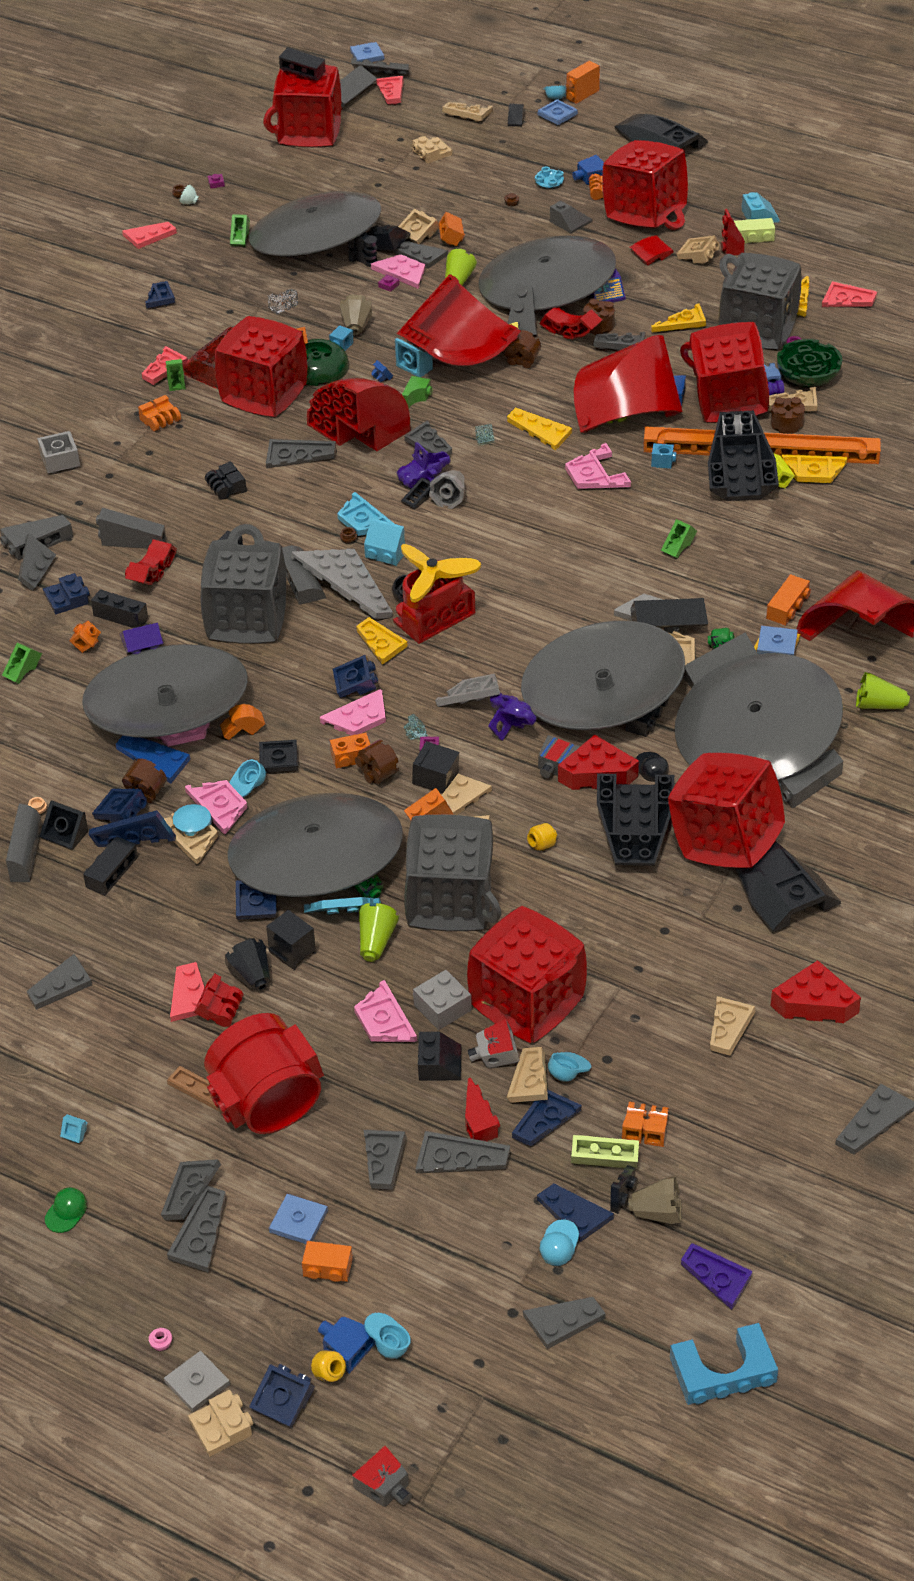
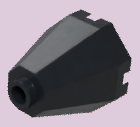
M250 938L233 946L231 954L229 951L225 954V964L228 970L251 990L261 991L270 982L266 946L263 940L258 939V942H256L254 938Z

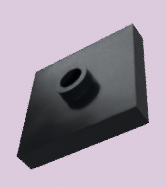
M296 739L259 742V762L264 766L266 773L298 771Z

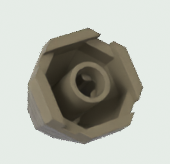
M348 295L346 300L340 301V312L345 328L352 329L353 335L362 333L372 316V301L369 299L366 301L363 295Z
M676 1176L665 1177L633 1192L632 1198H628L630 1212L633 1211L635 1216L669 1224L680 1223L682 1221V1203L678 1195L680 1189Z

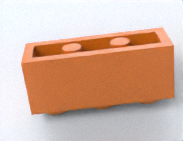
M790 574L768 603L766 619L786 625L790 619L792 620L797 609H801L803 601L810 596V581Z

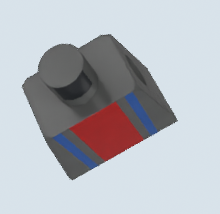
M548 735L538 756V768L540 769L541 776L544 778H549L551 774L558 776V765L576 751L579 746Z

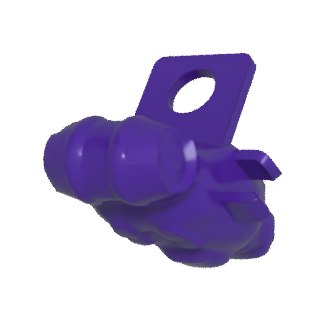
M416 442L414 454H412L413 461L399 468L397 477L399 481L403 482L404 486L413 488L421 478L432 481L442 471V468L450 463L451 458L443 451L428 453L426 449Z
M502 693L490 696L491 705L497 712L488 727L499 740L505 738L512 725L523 729L524 726H532L536 722V716L526 702L519 701L514 696ZM499 721L503 724L500 732L497 730V723Z

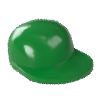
M67 1187L61 1189L56 1194L53 1205L45 1215V1224L50 1231L65 1233L77 1225L87 1210V1200L83 1192L77 1188Z

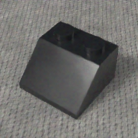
M375 225L367 232V235L377 238V250H395L411 236L410 232L398 226Z
M419 1032V1081H461V1044L441 1032Z

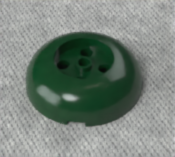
M310 339L308 343H305L307 354V381L305 385L318 386V383L325 382L329 384L340 380L346 375L349 370V359L347 353L340 345L327 339Z
M814 339L795 340L784 345L783 349L778 352L777 366L781 375L789 382L803 387H817L829 383L838 375L842 366V355L837 348L829 343L824 345L819 343V340Z

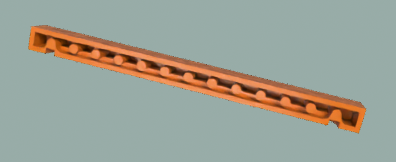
M645 427L644 452L652 453L653 444L656 443L674 445L673 452H676V454L710 455L715 430ZM764 433L772 452L781 457L782 455L847 457V463L879 464L880 438Z

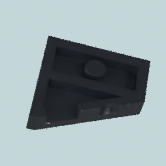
M627 1165L618 1176L617 1180H620L619 1183H612L611 1212L619 1214L622 1206L626 1207L629 1192L635 1189L638 1178L635 1177V1167Z

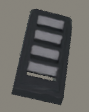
M421 478L403 497L401 502L415 510L430 498V481Z

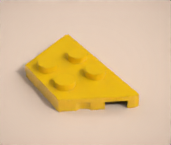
M782 455V459L795 475L794 478L797 482L832 483L847 464V457Z

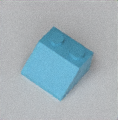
M757 192L743 194L742 212L747 220L772 218L773 223L780 221L771 203Z
M398 338L395 339L396 366L417 377H422L433 369L431 355Z
M372 518L364 543L365 557L397 566L404 556L401 552V545L405 544L404 526Z

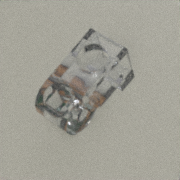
M288 289L276 296L274 294L268 295V308L277 315L298 305V292L294 289Z

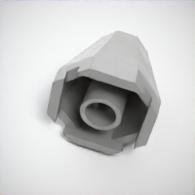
M452 470L441 473L430 482L431 490L429 491V496L438 507L445 505L452 509L463 501L464 476L460 471Z

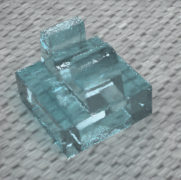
M491 423L475 426L477 443L494 441Z
M415 714L408 717L409 722L404 726V729L408 732L406 736L409 739L420 738V736L427 737L424 723Z

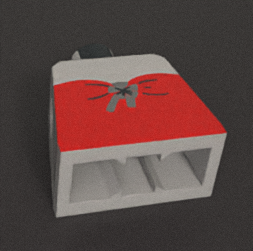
M506 1019L477 1033L478 1046L467 1050L471 1061L482 1058L487 1068L520 1061L513 1031Z

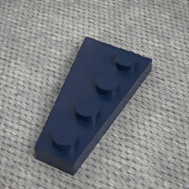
M158 810L89 829L88 834L97 847H107L108 843L112 842L116 836L135 844H140V841L150 840L151 843H157L160 839H168V842L175 841L176 839L175 833Z

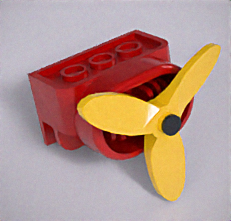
M407 544L401 545L403 555L418 569L409 573L403 580L404 601L396 606V613L399 616L393 619V622L420 644L475 614V592L463 582V576L479 571L481 562L472 558L429 559L415 547Z

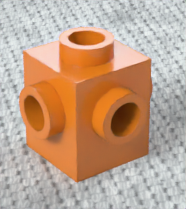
M87 620L83 624L79 623L73 629L75 633L69 641L83 653L98 643L99 640L97 638L101 632Z

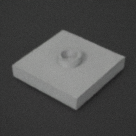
M201 1351L164 1377L166 1385L192 1412H195L208 1402L209 1399L230 1385L229 1379Z

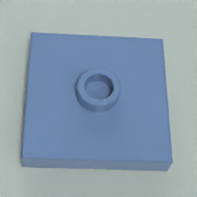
M377 42L350 47V52L354 58H357L356 61L362 62L363 59L371 62L384 60V54Z
M558 99L537 110V115L557 125L578 114L576 108Z
M761 626L757 653H779L794 656L798 630Z
M286 1194L269 1227V1233L304 1244L307 1241H313L328 1212V1207Z

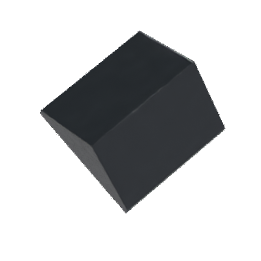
M51 800L39 837L74 849L88 833L85 812Z

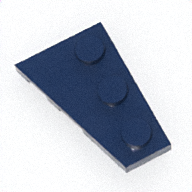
M547 1089L548 1100L534 1101L513 1130L512 1138L531 1147L582 1110V1105Z
M554 1183L537 1194V1201L557 1220H569L577 1226L579 1242H582L614 1219V1213Z

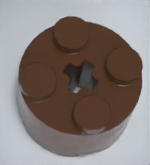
M591 299L584 306L583 315L592 309L602 319V322L589 333L596 335L604 334L605 331L611 332L615 326L613 302Z
M520 330L518 338L504 349V353L510 365L517 364L530 368L541 350V343L538 338L536 340L533 337L534 334L531 332Z
M778 397L772 404L770 422L774 430L776 428L780 433L793 434L798 432V429L803 428L805 406L801 399L798 397Z
M377 740L358 752V756L355 757L356 765L361 768L364 778L369 784H379L399 771V768L396 767V764L399 763L396 753L389 744L384 745L381 743L383 740Z
M137 759L122 778V783L126 789H141L147 799V803H152L167 781L166 774L162 769L158 771L154 768L156 764L146 759Z

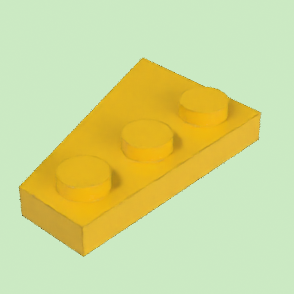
M370 617L356 626L358 634L382 665L408 647L405 639Z

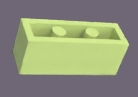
M772 218L734 221L745 243L774 241L775 226Z
M573 1135L571 1163L625 1168L629 1165L637 1168L639 1141Z

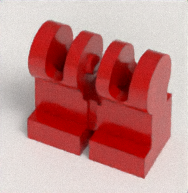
M214 973L206 983L193 1013L208 1021L211 1019L219 1026L229 1027L244 994L239 988L231 987L221 981L222 977Z

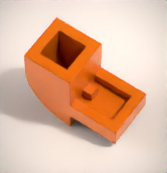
M240 704L228 711L230 716L220 724L224 738L230 740L242 729L253 735L265 725V721L260 710L248 704Z

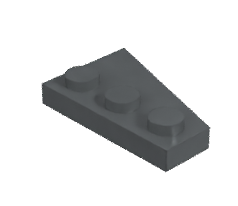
M631 332L622 336H618L616 333L596 334L594 347L599 349L610 348L619 351L644 340L646 332H640V335H632Z
M364 1130L371 1188L393 1190L406 1141V1134L401 1131Z
M594 1297L523 1310V1317L546 1349H549L604 1320L606 1313Z

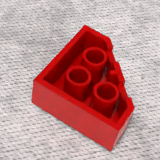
M594 735L558 765V782L571 790H580V787L591 786L592 789H597V774H616V784H631L638 778L639 760Z
M817 960L774 988L771 994L770 1006L784 1019L804 1017L808 1021L823 1022V1019L835 1020V1023H845L859 1014L861 997Z

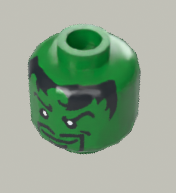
M727 627L715 628L712 630L711 635L708 636V645L715 649L734 639V632H731Z
M375 874L369 879L354 885L361 897L375 899L382 894L383 882Z

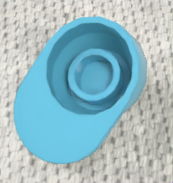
M548 86L543 88L549 99L557 100L566 95V86Z
M247 760L237 769L230 780V784L242 797H245L253 788L260 786L265 781V768L256 760Z
M571 1052L554 1053L548 1063L550 1074L563 1082L571 1081L579 1072H587L591 1069V1064L588 1060Z
M557 1220L549 1225L539 1247L541 1256L546 1263L552 1266H560L572 1258L579 1239L577 1226L569 1220Z
M373 1313L366 1318L364 1323L365 1330L375 1340L377 1350L381 1355L393 1359L405 1354L411 1340L405 1328L392 1317L383 1313Z

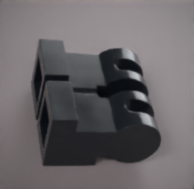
M364 232L348 241L349 261L353 263L358 261L364 263L367 267H371L372 263L377 262V238L369 236L367 232Z
M231 461L218 466L219 469L211 470L205 475V481L220 499H226L230 494L238 491L241 494L247 492L245 478Z

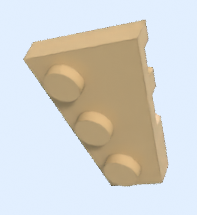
M448 102L443 106L442 112L450 116L457 115L463 119L470 118L479 122L493 112V106L480 108V105L475 104V106L468 107L465 103Z
M816 387L810 388V391L806 392L797 390L795 394L790 395L788 393L769 395V411L772 410V404L778 397H798L804 404L806 412L817 411Z
M457 774L442 796L453 814L458 815L465 810L467 805L477 802L480 796L490 793L492 786Z
M717 996L714 1026L710 1042L711 1051L726 1055L732 1054L756 1012L755 1006Z
M542 1047L523 1048L507 1099L510 1103L548 1100L545 1052Z

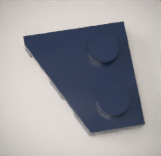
M168 281L152 284L151 291L148 293V300L145 301L146 308L175 303V297Z

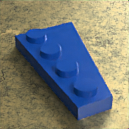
M122 736L116 743V749L131 759H146L156 764L154 768L158 771L162 769L166 774L167 782L170 784L190 761V754L141 737Z

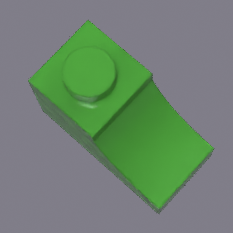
M232 214L231 246H246L250 227V220L247 215Z
M182 359L165 361L169 391L185 389Z
M411 376L402 393L408 408L417 402H426L428 396H431L433 388L430 386V379Z
M676 519L661 551L678 559L681 552L691 545L697 530L691 525Z
M16 643L2 676L20 683L27 672L32 669L35 670L42 653L28 646Z

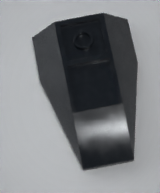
M635 114L615 125V129L631 142L635 140L652 141L680 149L689 144L699 149L708 143V140L699 133L670 119L652 114Z
M754 410L720 412L708 459L710 491L726 501L762 499L779 487L776 458Z
M597 774V808L615 865L655 866L671 818L668 797L674 787V775L655 774V785L616 784V774Z
M776 841L751 868H735L751 907L772 933L790 926L791 915L818 904L825 911L841 904L840 899L817 873Z

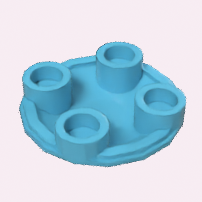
M547 166L542 167L541 171L535 175V182L539 186L546 188L557 187L564 180L563 171L553 170Z
M185 805L179 808L173 815L174 826L180 831L185 832L187 836H194L198 831L212 823L209 810L202 805Z

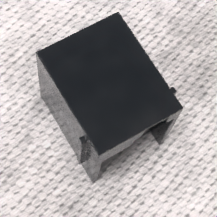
M426 741L413 762L412 784L431 790L436 788L440 793H444L459 771L460 752Z
M287 910L266 926L269 952L291 969L296 970L295 965L309 954H316L314 928L290 910Z

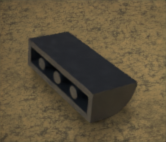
M704 598L634 601L630 608L632 621L650 624L658 628L708 625Z

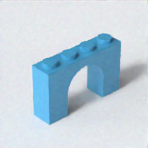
M759 1323L737 1328L736 1343L744 1364L738 1370L728 1374L716 1373L705 1367L699 1357L693 1339L670 1345V1360L687 1405L693 1403L701 1404L709 1399L724 1398L729 1394L747 1392L752 1388L760 1386L768 1387L777 1382L778 1368Z

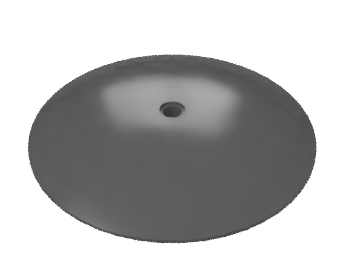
M330 191L308 195L290 201L264 216L252 228L249 234V241L255 250L275 256H295L323 251L348 242L367 231L378 220L381 214V205L376 198L360 192Z
M567 235L535 239L512 247L489 262L479 277V289L484 298L489 302L511 309L516 284L530 285L533 287L534 310L555 308L578 301L601 288L613 275L616 267V258L613 251L606 244L588 237Z
M636 621L595 623L570 631L541 649L525 669L521 682V692L524 702L531 707L535 716L549 724L575 730L614 727L638 719L665 702L674 693L683 678L685 656L678 641L668 632L656 626Z
M192 644L161 646L156 649L141 651L139 654H131L99 672L85 689L82 700L83 710L93 724L114 734L131 737H158L177 734L203 726L228 712L243 696L247 687L248 676L240 660L221 649Z
M765 653L742 657L708 673L685 696L675 721L677 746L689 765L703 753H733L768 760L771 762L779 781L810 766L832 744L839 731L843 717L841 694L831 676L809 660L779 653Z
M321 793L301 796L275 804L245 822L235 833L229 844L228 862L232 872L240 881L264 893L289 897L328 894L357 885L385 868L400 849L403 838L402 825L391 809L368 797L346 793Z

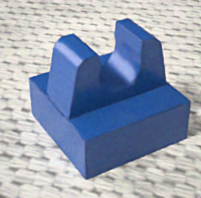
M378 360L373 364L375 369L371 375L379 382L384 381L386 378L390 380L393 377V374Z

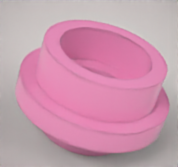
M165 1328L155 1329L149 1335L151 1347L158 1351L166 1350L172 1342L171 1332Z

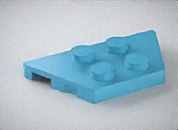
M356 492L352 494V499L347 501L344 507L337 513L338 520L347 527L353 528L358 536L367 535L372 518L393 523Z
M366 897L323 900L305 904L304 913L327 911V914H338L339 910L347 909V913L359 912V908L366 903H370V906H376V903L381 902L380 898Z

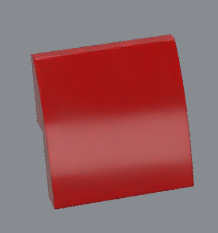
M657 235L642 239L630 246L631 251L647 266L659 258L662 261L673 253V250Z

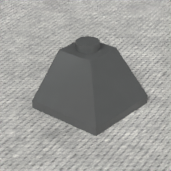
M562 201L550 206V222L570 234L592 222L591 218Z

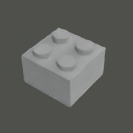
M70 431L37 438L40 455L47 473L80 466L78 450Z
M447 970L413 989L414 1006L438 1030L472 1010L471 994Z

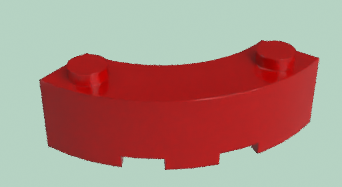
M555 307L544 315L539 324L553 334L558 333L563 335V338L574 339L575 337H583L602 322V319L592 309L584 315L576 316L564 312L559 307Z
M152 540L143 559L137 563L130 562L129 567L125 570V579L153 585L154 581L158 582L164 576L163 570L166 567H170L177 548L170 543Z

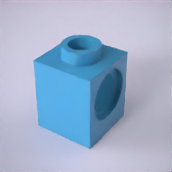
M338 326L329 335V340L337 343L346 351L354 343L353 330Z
M654 443L651 467L671 469L672 462H676V452H673L674 445Z

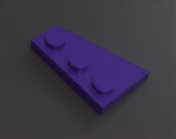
M691 1243L681 1259V1265L731 1310L750 1281L753 1271Z

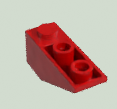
M725 209V213L722 216L724 229L721 230L723 238L721 250L724 251L725 255H740L744 253L745 240L729 211Z
M468 1078L465 1112L466 1132L470 1139L487 1142L498 1137L500 1123L497 1116L492 1115L489 1102L482 1098L479 1085H475L473 1080Z

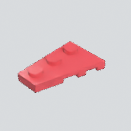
M403 76L378 78L376 84L386 103L394 105L401 103L404 83Z
M164 222L122 230V233L128 241L139 249L172 236L177 231L171 223Z
M832 281L822 301V307H872L877 297V291Z
M165 346L163 353L156 356V361L150 363L143 371L142 379L154 385L167 377L165 361L182 359V365L184 366L188 363V358Z
M197 962L176 967L170 1013L171 1022L197 1016L193 1012L204 990Z

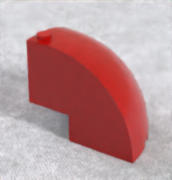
M365 378L337 380L316 390L313 394V399L309 401L311 405L307 409V425L331 441H336V444L339 446L355 437L375 451H379L411 431L409 408L403 395L391 386Z

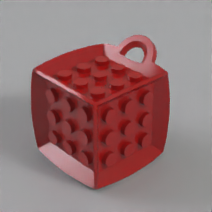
M325 65L326 72L318 80L282 69L279 70L274 85L273 105L267 110L263 119L265 129L275 133L279 144L300 147L332 146L335 143L341 122V84L339 71L336 66ZM277 112V125H272L271 117Z
M635 140L615 151L603 163L602 189L607 217L621 223L640 227L656 228L664 225L671 230L680 229L685 222L682 209L687 204L688 173L684 150L659 142ZM672 212H675L677 216L675 222L667 219V216Z
M247 316L236 324L215 349V375L221 401L241 410L264 416L276 417L296 399L307 381V354L302 332L277 321Z
M755 322L723 324L690 334V342H685L680 347V354L685 363L693 369L697 379L698 401L704 422H718L720 412L754 410L755 414L759 415L769 411V387L764 367L763 348ZM689 350H692L693 360L688 355Z
M703 753L681 775L668 797L673 830L684 858L720 867L751 868L770 849L785 823L781 790L772 764L768 760L733 753Z
M525 906L516 908L498 921L469 952L467 984L468 992L471 994V1004L495 1024L506 1019L513 1031V1035L529 1043L536 1042L556 1027L573 1010L584 995L587 978V960L584 943L555 921Z

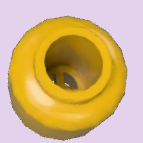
M548 823L533 826L527 835L529 845L539 851L554 846L557 838L556 830Z
M324 1350L314 1356L311 1369L313 1375L318 1380L334 1382L344 1375L346 1363L343 1356L338 1352Z

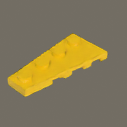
M515 408L507 416V422L522 431H528L532 437L540 438V442L545 445L548 443L555 451L572 434L571 427L522 409Z

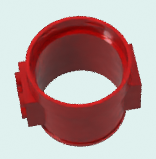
M273 1013L255 1014L231 1025L212 1043L204 1060V1067L209 1075L206 1078L209 1082L207 1089L212 1096L211 1099L215 1106L222 1111L221 1114L226 1123L229 1124L231 1122L235 1129L246 1123L251 1131L258 1134L280 1131L301 1119L314 1106L321 1092L319 1078L323 1077L324 1074L317 1054L296 1024L288 1028L284 1020Z

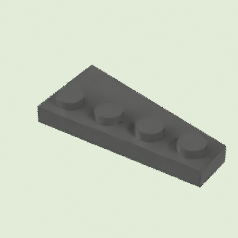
M357 58L351 59L354 69L361 65L372 74H379V72H384L387 75H392L393 73H398V75L410 74L411 68L409 64L389 63L387 65L383 61L373 63L366 59H363L362 62L356 61Z
M270 439L266 468L332 459L335 457L336 441Z
M880 1084L836 1138L835 1145L855 1155L874 1141L877 1135L888 1131L891 1125L895 1122L899 1123L909 1112H914V1101Z
M425 1131L415 1170L416 1173L506 1169L510 1145Z
M206 1186L168 1251V1260L209 1273L226 1199L225 1191Z

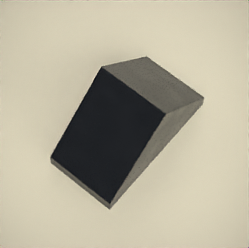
M509 104L508 126L522 127L525 115L523 104Z

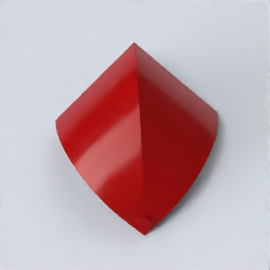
M449 274L397 334L405 341L440 361L452 365L468 366L482 363L495 357L511 342L515 341L521 331L495 315L469 293L455 276Z
M654 335L585 365L578 371L574 383V404L580 432L585 433L604 423L642 413L665 412V416L670 418L683 412L664 335Z
M856 570L807 609L801 616L796 629L798 630L797 634L811 641L848 610H852L860 614V618L873 625L881 620L913 638L914 600L860 570Z

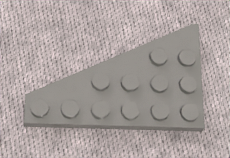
M355 549L292 552V560L297 559L303 564V568L309 570L320 580L325 579L331 584V588L338 591L350 601H356L360 604V608L368 612L373 618L392 617L393 612Z

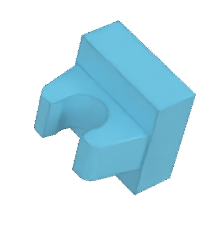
M67 1114L63 1117L60 1137L80 1143L83 1141L88 1122Z

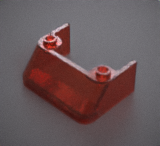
M228 327L198 350L183 365L184 375L218 389L215 365L211 363L215 361V349L233 327Z

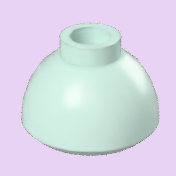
M186 186L180 197L181 204H196L199 196H197L193 186Z

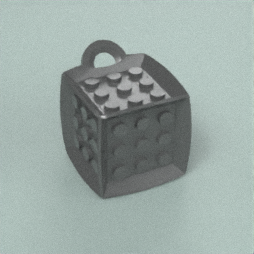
M741 253L737 258L732 254L724 255L719 262L720 270L725 277L720 297L719 325L755 322L761 338L762 348L780 349L789 337L796 320L801 295V265L790 260L763 254ZM728 263H733L735 265L732 274H730L727 269Z
M242 524L231 531L228 539L212 541L207 550L201 575V613L207 638L238 643L276 641L282 628L286 606V566L282 546L280 543L264 541L261 531L255 526ZM243 534H249L254 538L255 543L254 545H238V539Z
M447 814L412 817L407 839L404 894L405 915L408 925L437 930L485 929L488 922L494 923L501 918L500 905L491 893L490 868L493 854V830L490 820Z

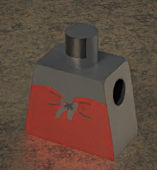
M386 1446L381 1448L352 1475L353 1488L381 1506H387L394 1499L401 1505H405L412 1497V1494L406 1489L409 1485L407 1471Z

